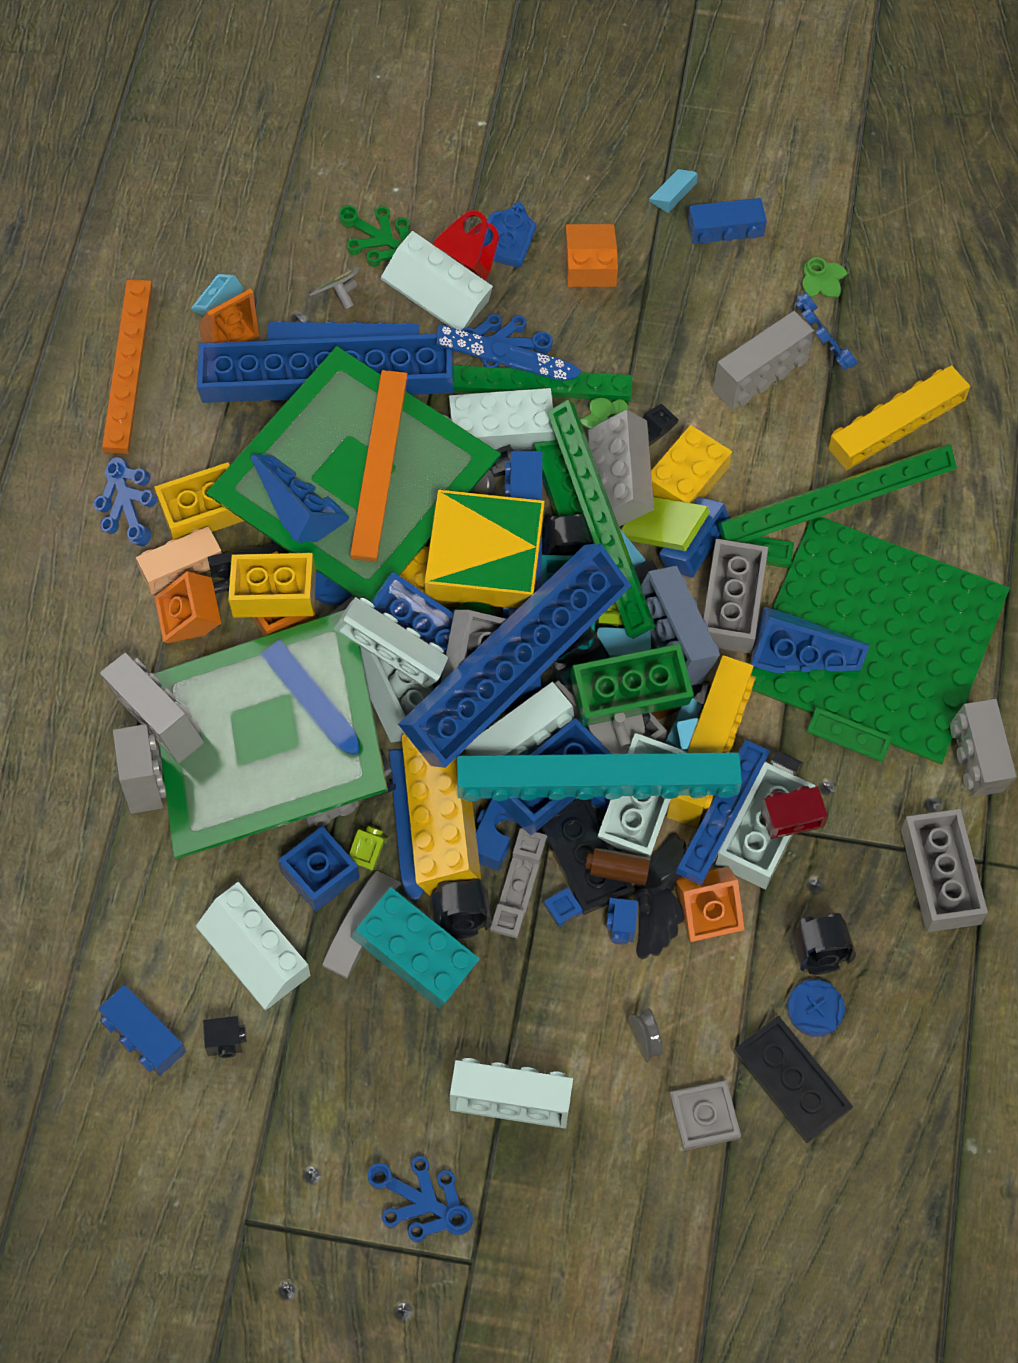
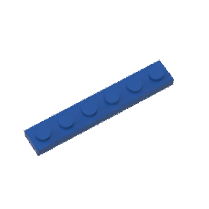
M746 739L739 751L742 780L739 794L730 798L715 796L676 871V874L701 886L763 764L767 761L770 750Z

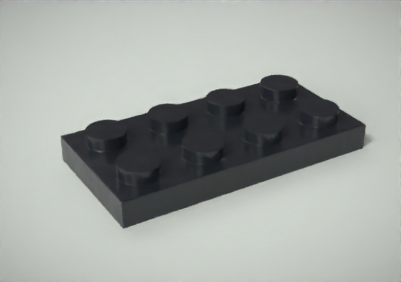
M577 799L569 803L540 829L543 834L547 835L546 841L575 899L583 909V915H586L609 905L610 898L623 899L633 895L635 889L632 883L591 876V870L585 869L588 852L594 853L595 848L615 850L611 844L597 837L602 824L590 801Z
M777 1016L733 1050L736 1057L806 1143H809L853 1108V1105L780 1016Z

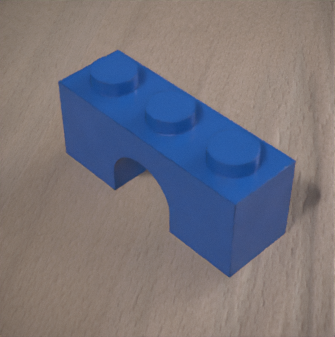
M488 798L490 804L487 810L482 809L477 820L479 827L476 832L479 864L499 871L509 851L510 838L500 834L495 827L498 823L505 820L516 821L495 800Z

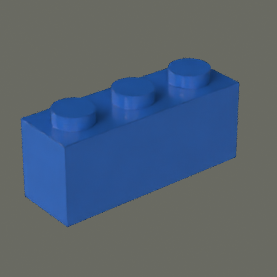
M761 198L690 205L688 224L693 244L757 238L765 234L767 220Z
M701 497L696 498L693 504L707 506L710 513L686 551L662 547L659 555L665 568L677 566L681 575L694 577L715 545L716 539H719L721 536L718 522L730 518L722 502Z
M125 985L98 1008L102 1015L100 1019L102 1025L110 1033L115 1030L121 1036L119 1041L128 1052L131 1053L135 1050L141 1058L138 1061L149 1073L154 1070L161 1076L186 1053L183 1044Z

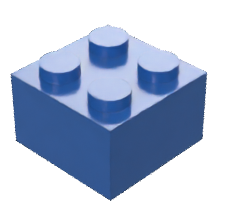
M323 826L278 859L280 872L315 912L359 879L358 865Z

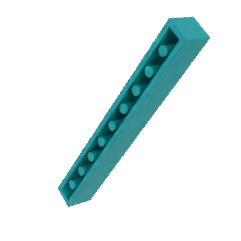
M739 753L457 756L458 798H464L466 801H477L480 798H492L496 801L521 798L522 800L530 801L535 800L537 797H549L551 800H562L565 797H577L581 800H589L593 797H606L607 799L614 800L622 796H633L636 799L662 796L665 799H673L678 796L703 798L706 795L730 798L739 794L742 785Z

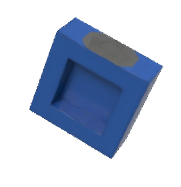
M569 888L544 901L545 908L558 928L583 914V909Z

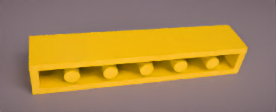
M952 365L944 370L939 369L924 382L921 380L915 383L907 392L896 394L890 402L884 405H877L866 416L863 417L861 415L845 428L840 427L835 430L831 435L828 449L847 471L965 401L971 386Z

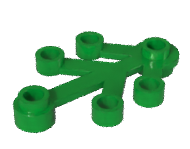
M343 206L339 210L340 223L346 228L355 227L372 237L360 240L350 239L347 242L348 253L355 256L360 254L362 249L388 246L392 249L380 252L378 250L369 251L367 253V263L369 266L377 267L381 264V261L391 260L397 248L409 235V220L401 217L395 221V230L400 234V242L392 237L389 222L390 210L387 207L380 206L375 211L376 220L380 223L381 230L358 218V210L354 206Z

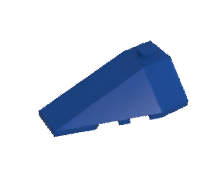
M252 454L251 460L282 525L291 534L292 539L300 543L318 542L348 521L349 516L335 501L329 497L321 498L314 492L315 486L296 479V472L273 455Z
M764 607L756 629L750 664L756 668L774 673L801 670V672H810V670L857 671L861 670L870 646L867 643L791 614Z

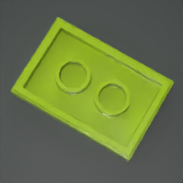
M653 497L654 510L624 524L621 529L630 541L686 551L710 511L704 505Z

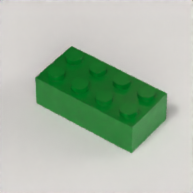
M680 644L574 665L570 673L582 727L613 721L615 714L624 713L625 717L628 718L689 705L694 697Z

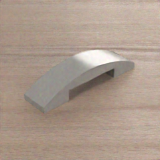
M520 828L505 885L490 928L491 932L518 939L535 885L547 835L535 832L530 836L524 829Z
M379 871L374 873L345 917L329 948L322 967L348 979L361 956L363 948L351 938L352 934L387 890L391 887L398 892L402 885L401 882Z

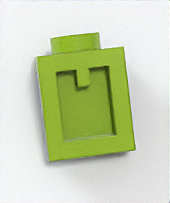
M370 825L367 826V829H358L349 853L350 858L357 865L375 870L383 845L387 843L388 837L382 835L383 830Z

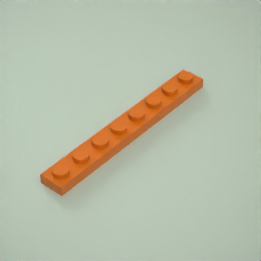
M126 281L102 444L103 453L129 454L153 287L152 281Z

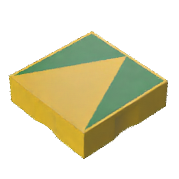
M438 490L425 577V594L433 600L461 603L482 602L493 606L517 609L522 606L535 593L545 501Z

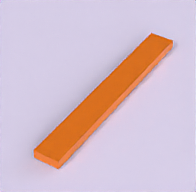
M385 370L381 372L350 557L353 560L378 561L408 379L407 373Z

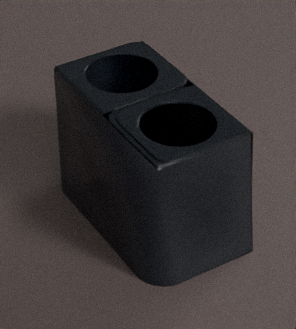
M590 626L556 659L558 660L571 652L569 660L564 663L554 661L550 666L560 683L564 686L572 685L570 673L574 665L608 659L610 655ZM594 639V643L590 648H578L581 645L587 643L588 641Z

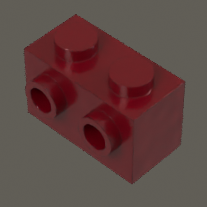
M802 786L790 793L782 794V792H775L769 794L764 798L761 807L770 840L824 828L828 819L818 786L812 788Z

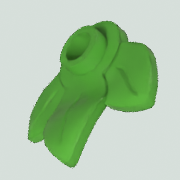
M819 257L811 258L804 266L803 289L812 298L819 293L829 298L839 297L841 287L838 280L847 276L848 273L837 263H826L824 259Z
M595 398L590 402L591 414L581 418L580 422L582 426L589 430L624 410H628V405L622 399L611 403L605 398Z

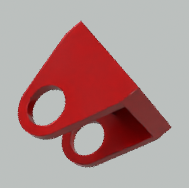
M471 210L464 213L436 238L433 246L486 281L491 273L499 242V232L494 225L488 223L486 217L481 212ZM474 216L480 218L482 223L477 224L466 233L464 230L466 220ZM487 229H490L493 232V240L489 245L483 246Z

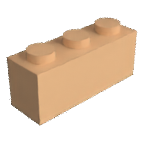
M208 526L203 529H196L180 539L170 540L165 545L154 550H147L136 557V560L151 594H155L164 590L187 571L201 574L210 570L208 556L222 554V551Z

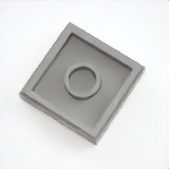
M727 1080L670 1092L669 1095L683 1151L741 1138Z

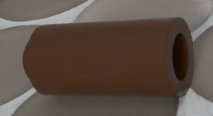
M595 848L594 853L588 852L585 869L591 870V876L646 886L651 858Z

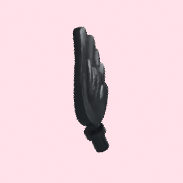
M676 833L670 834L660 849L651 857L646 886L636 884L638 889L636 900L639 902V910L641 912H648L651 909L650 901L652 900V894L663 891L680 878L676 871L686 853V843Z
M673 883L661 892L652 894V900L650 901L651 909L648 912L640 911V935L637 955L642 960L646 959L650 954L659 956L663 948H667L670 945L671 939L678 936V924L683 922L684 915L678 899L671 893L676 883Z

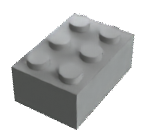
M997 699L964 704L953 718L950 729L953 738H957L959 746L957 748V757L959 763L964 766L965 774L963 780L965 788L970 790L971 797L1004 792L1017 776Z
M147 724L113 730L119 781L130 813L164 808L162 798H166V791L162 775V760L159 747L156 744L155 734H149Z

